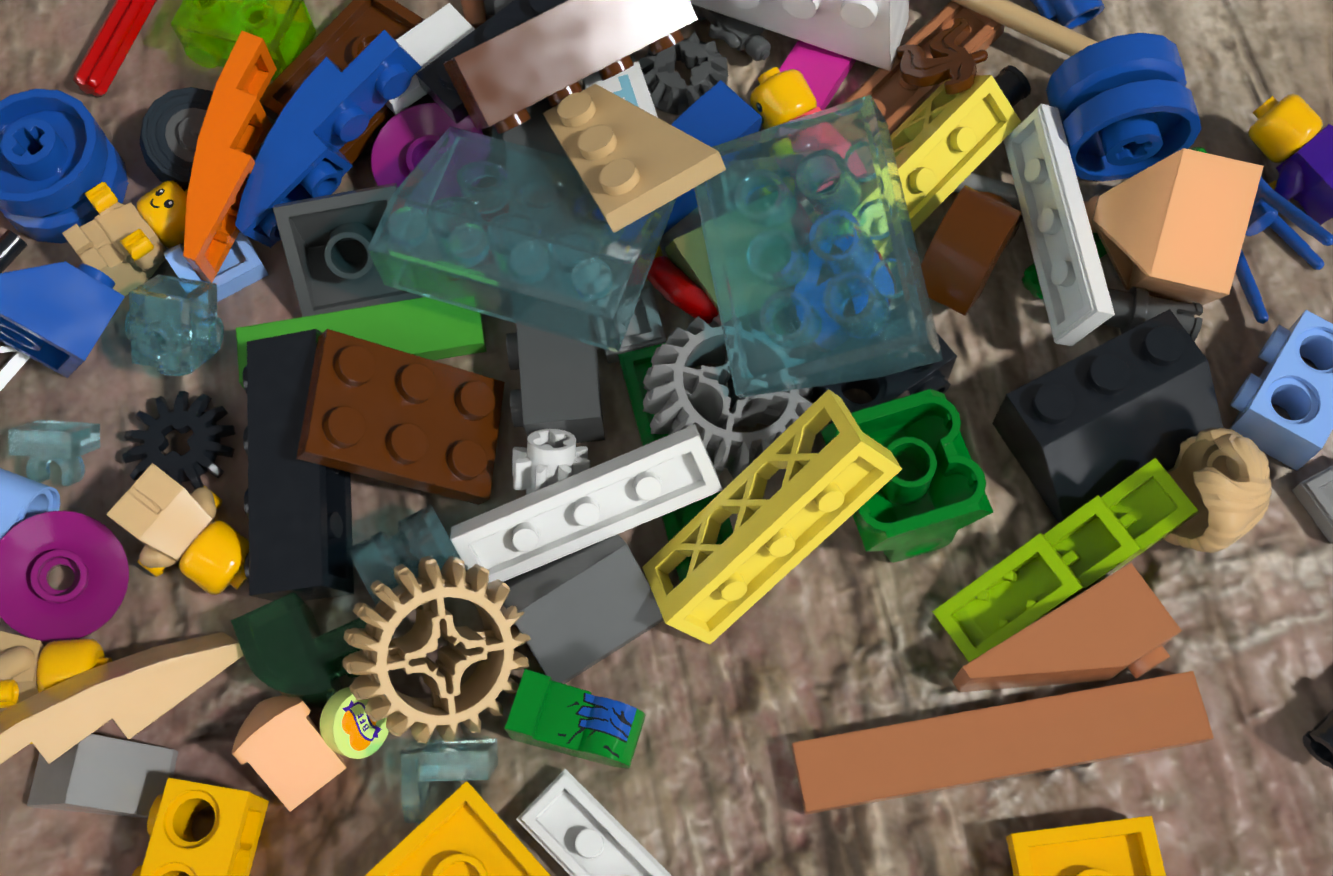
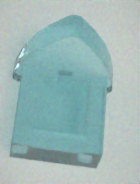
M497 738L455 739L454 743L429 739L426 744L414 740L405 745L400 752L401 801L405 823H422L427 818L430 781L489 780L498 766Z

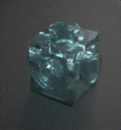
M158 274L129 292V311L125 320V333L127 338L131 340L132 363L157 367V371L164 375L183 376L194 372L218 353L223 341L224 325L222 319L217 316V284Z

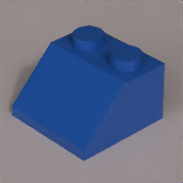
M64 261L0 273V341L68 378L86 360L125 296L113 289L115 282L109 276L87 264H80L76 268Z

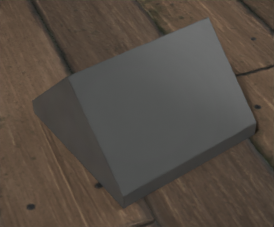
M397 183L273 206L302 317L424 297L414 228Z
M618 534L504 581L510 588L508 597L503 604L504 607L507 609L510 606H516L517 613L524 612L514 625L522 634L530 636L531 640L526 642L545 675L550 676L553 681L565 684L664 621L651 587L627 543Z

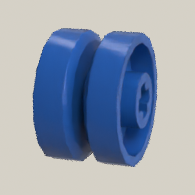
M1149 33L1114 36L1089 45L1069 57L1051 75L1046 88L1050 106L1058 108L1077 177L1083 180L1102 182L1131 178L1183 148L1188 149L1194 144L1201 131L1199 114L1191 90L1185 87L1187 81L1177 45L1165 36Z
M32 89L12 94L0 101V211L18 232L37 242L60 244L68 242L62 234L64 231L75 224L81 227L99 215L84 193L101 182H105L117 197L118 202L123 204L128 186L125 162L80 100L59 90Z

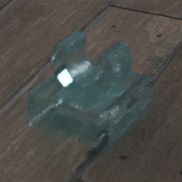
M37 420L9 429V455L31 456L26 466V474L29 479L40 483L50 479V462L53 460L61 467L62 485H73L80 482L84 477L85 465L81 455L100 448V424Z

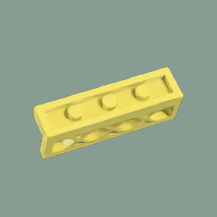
M976 75L970 89L956 94H946L944 84L951 79L945 80L808 217L817 233L815 247L828 238L849 236L864 241L879 255L883 263L1021 123V120L993 76ZM828 241L825 253L844 278L845 272L861 269Z
M828 389L642 567L665 624L710 645L902 470L890 450L862 432L841 397ZM832 420L840 433L819 453H811L816 434ZM779 469H786L781 489L770 499H763L767 481ZM732 514H738L733 534L722 544H716L721 524ZM686 557H692L686 578L674 588L668 574Z

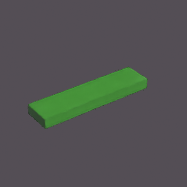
M477 289L236 328L239 383L243 388V370L247 365V341L317 329L322 333L326 329H330L430 360L487 352L481 303Z

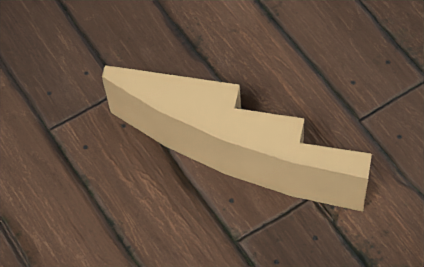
M218 632L152 647L81 672L0 713V764L31 742L48 764H50L111 719L129 740L247 653L238 641L224 632Z

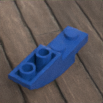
M383 30L344 70L328 57H325L283 108L255 159V165L251 174H249L241 197L235 226L242 234L271 248L277 241H281L273 211L274 205L331 195L339 187L342 177L353 167L339 150L347 142L358 138L368 127L369 120L389 100L403 94L409 87L412 77L422 68L387 31Z

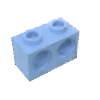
M1308 310L1302 313L1289 330L1281 325L1275 328L1258 355V358L1268 362L1260 377L1250 373L1230 404L1231 407L1239 410L1230 429L1243 435V437L1251 439L1262 452L1296 471L1323 448L1333 430V324ZM1301 357L1312 361L1317 369L1308 366ZM1272 404L1285 409L1290 415L1291 420L1281 417L1274 410Z

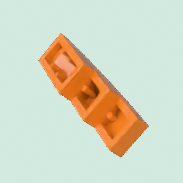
M243 30L216 82L198 136L186 198L183 256L200 279L211 284L240 232L235 226L241 197L249 174H251L255 165L254 157L272 126L260 103V99L277 68L264 39Z

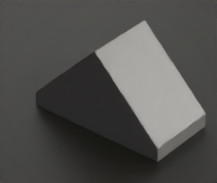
M90 734L50 764H48L41 753L39 754L27 806L42 809L148 818L155 798L159 794H163L167 779L173 778L179 751Z

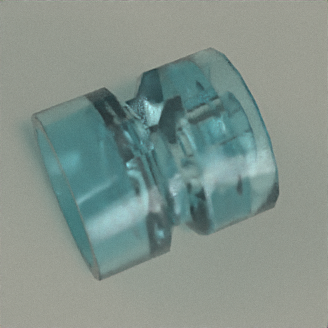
M431 504L400 520L398 532L395 535L391 536L380 531L348 548L352 561L376 605L381 599L372 592L370 586L376 580L381 581L391 590L398 586L394 577L395 566L405 565L417 578L418 565L422 557L430 556L435 559L440 571L450 556L461 559Z

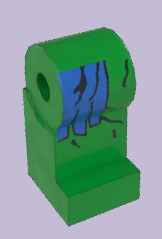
M524 669L504 729L514 741L612 767L628 769L634 756L646 714L628 704L605 697L594 696L592 692L553 681L550 676Z

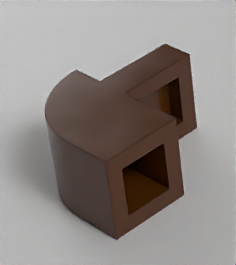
M965 185L939 225L910 289L965 316L980 297L1001 253L1014 238L1023 220L1021 211L1012 208V205L999 195L990 192H979Z

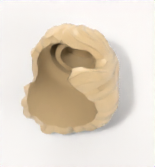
M1211 427L1199 431L1197 436L1183 441L1180 444V452L1174 469L1168 472V474L1199 510V513L1163 539L1171 544L1181 545L1184 548L1214 553L1229 547L1249 532L1263 518L1268 509L1272 493L1271 480L1269 478V460L1266 454L1251 439L1243 437V435L1232 429Z

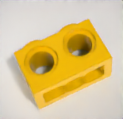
M168 778L163 794H159L155 798L150 808L147 820V832L151 836L143 865H139L134 870L132 876H249L269 801L248 791ZM212 806L215 813L214 826L206 837L195 841L192 835L193 820L203 808Z

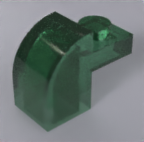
M292 592L231 620L241 650L250 669L262 682L280 695L299 697L308 707L324 708L331 696L343 689L339 677L346 674L350 678L360 676L349 674L343 667V659L362 650L349 645L344 640V631L347 629H365L367 623L360 618L322 635L312 609L295 592Z

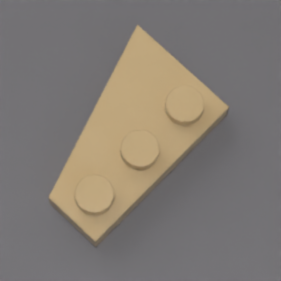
M593 84L581 92L568 95L558 105L543 113L552 132L613 233L727 170L718 150L597 84Z

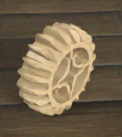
M426 556L420 559L417 578L405 565L395 566L394 577L398 586L391 590L379 580L372 582L370 586L372 592L381 599L374 609L365 603L359 602L354 605L353 612L367 623L365 629L351 628L344 631V640L349 645L362 649L349 654L343 659V667L349 674L360 675L350 685L351 693L357 700L369 699L364 709L365 713L374 722L387 717L386 728L392 735L400 737L411 728L413 738L419 743L426 744L436 728L439 736L445 742L450 741L454 743L458 723L460 722L472 733H480L481 720L478 714L486 709L494 716H503V707L496 700L497 696L502 690L508 694L517 693L519 684L509 677L511 670H521L530 667L528 658L514 650V648L531 640L529 635L522 634L516 625H513L524 612L517 613L516 606H510L507 609L504 607L503 604L510 592L509 586L499 579L489 582V570L479 564H475L466 572L464 561L458 557L450 556L440 571L437 561L430 556ZM454 597L471 601L481 616L484 629L473 631L468 626L455 627L453 615L445 610L444 598ZM416 608V621L412 629L403 636L391 639L400 622ZM442 636L449 642V645L438 649V659L434 663L426 653L437 650L438 638ZM480 661L474 673L460 686L461 677L465 669L471 664ZM402 668L407 674L422 673L424 683L431 688L432 698H414L398 692L393 688L388 671Z

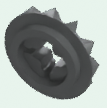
M695 31L689 38H684L681 42L652 55L649 48L646 56L639 59L654 107L666 113L681 115L720 80L726 85L728 83L727 57H722L715 41L708 43L700 41ZM676 61L684 62L685 66L691 69L689 86H686L685 79H681L680 74L675 72Z

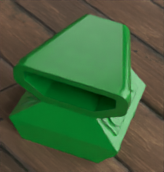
M928 389L851 413L862 432L890 450L902 468L898 474L852 515L866 552L883 551L890 562L903 561L949 545L959 529L993 513L985 493L986 480L984 472L971 459L960 432L961 420L959 412L946 399L944 393ZM833 422L821 431L825 444L827 445L840 433Z

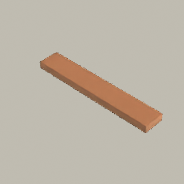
M1194 671L798 741L792 743L791 749L804 813L807 815L1205 743L1214 739Z

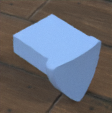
M239 232L212 284L201 280L183 256L184 246L182 244H178L164 252L166 260L178 278L205 312L216 307L217 302L269 275L249 238Z

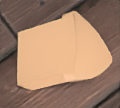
M281 695L265 699L253 708L238 731L232 755L241 765L248 762L291 812L347 767L340 754L335 753L324 742L320 730L308 716L311 710L305 702L293 695Z

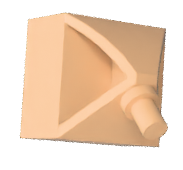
M1183 148L1102 195H1096L1091 197L1089 201H1084L1092 233L1098 234L1125 290L1129 291L1131 287L1135 286L1147 289L1149 296L1187 303L1195 302L1202 304V306L1228 296L1264 166Z

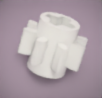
M541 429L534 431L527 438V448H513L514 490L526 489V495L590 469L588 448L586 446L576 447L575 436L565 430Z

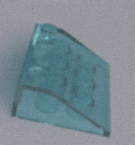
M871 95L712 147L719 151L727 170L698 185L694 190L735 395L737 397L743 398L878 378L943 360L888 125Z
M450 126L392 194L369 244L368 251L386 286L619 353L676 198L613 233L569 158Z

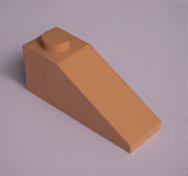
M1129 563L964 665L952 682L959 692L1109 681L1126 669H1129L1135 679L1171 657L1163 646L1182 632V630L1133 564Z

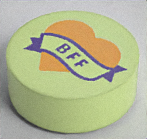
M349 687L337 691L325 704L320 717V734L326 745L335 753L353 759H361L375 753L386 740L389 733L386 728L387 717L376 722L372 721L364 711L369 699L357 700Z

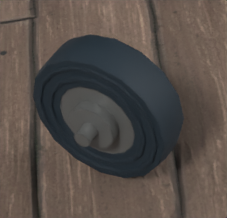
M194 87L171 90L156 99L143 117L139 144L146 165L161 182L174 181L184 191L188 189L198 136L213 91Z

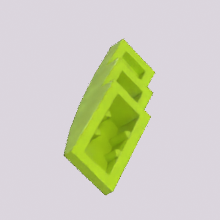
M1154 458L1102 497L1097 495L1044 535L1042 533L1036 535L932 612L968 662H971L1104 580L1197 515L1199 510L1159 461Z

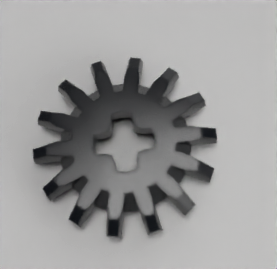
M179 391L174 403V409L172 410L169 409L164 397L160 396L155 399L157 411L160 415L156 419L139 410L136 418L148 426L146 431L130 430L126 431L124 435L126 441L140 443V446L133 447L122 454L125 463L141 460L130 477L136 482L153 463L181 486L182 482L190 481L194 490L204 486L200 476L207 471L219 478L225 471L215 464L217 455L233 457L235 451L234 448L220 444L221 438L236 434L234 425L216 424V422L228 414L225 408L220 406L205 413L204 411L212 399L205 394L198 397L189 408V393ZM174 429L181 434H185L190 430L194 433L187 440L191 449L182 456L176 451H171L166 455L163 454V450L169 446V441L165 436Z

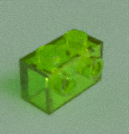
M183 0L171 22V26L185 49L186 55L195 63L206 68H216L217 66L224 68L242 30L263 38L277 68L271 79L272 81L313 41L316 34V29L304 0Z

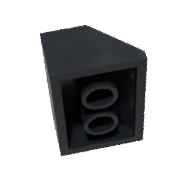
M1170 309L1006 394L992 423L1058 523L1062 522L1097 495L1102 497L1154 458L1159 461L1166 471L1174 468L1179 456L1180 444L1183 441L1197 436L1199 431L1211 427L1223 428L1209 362Z

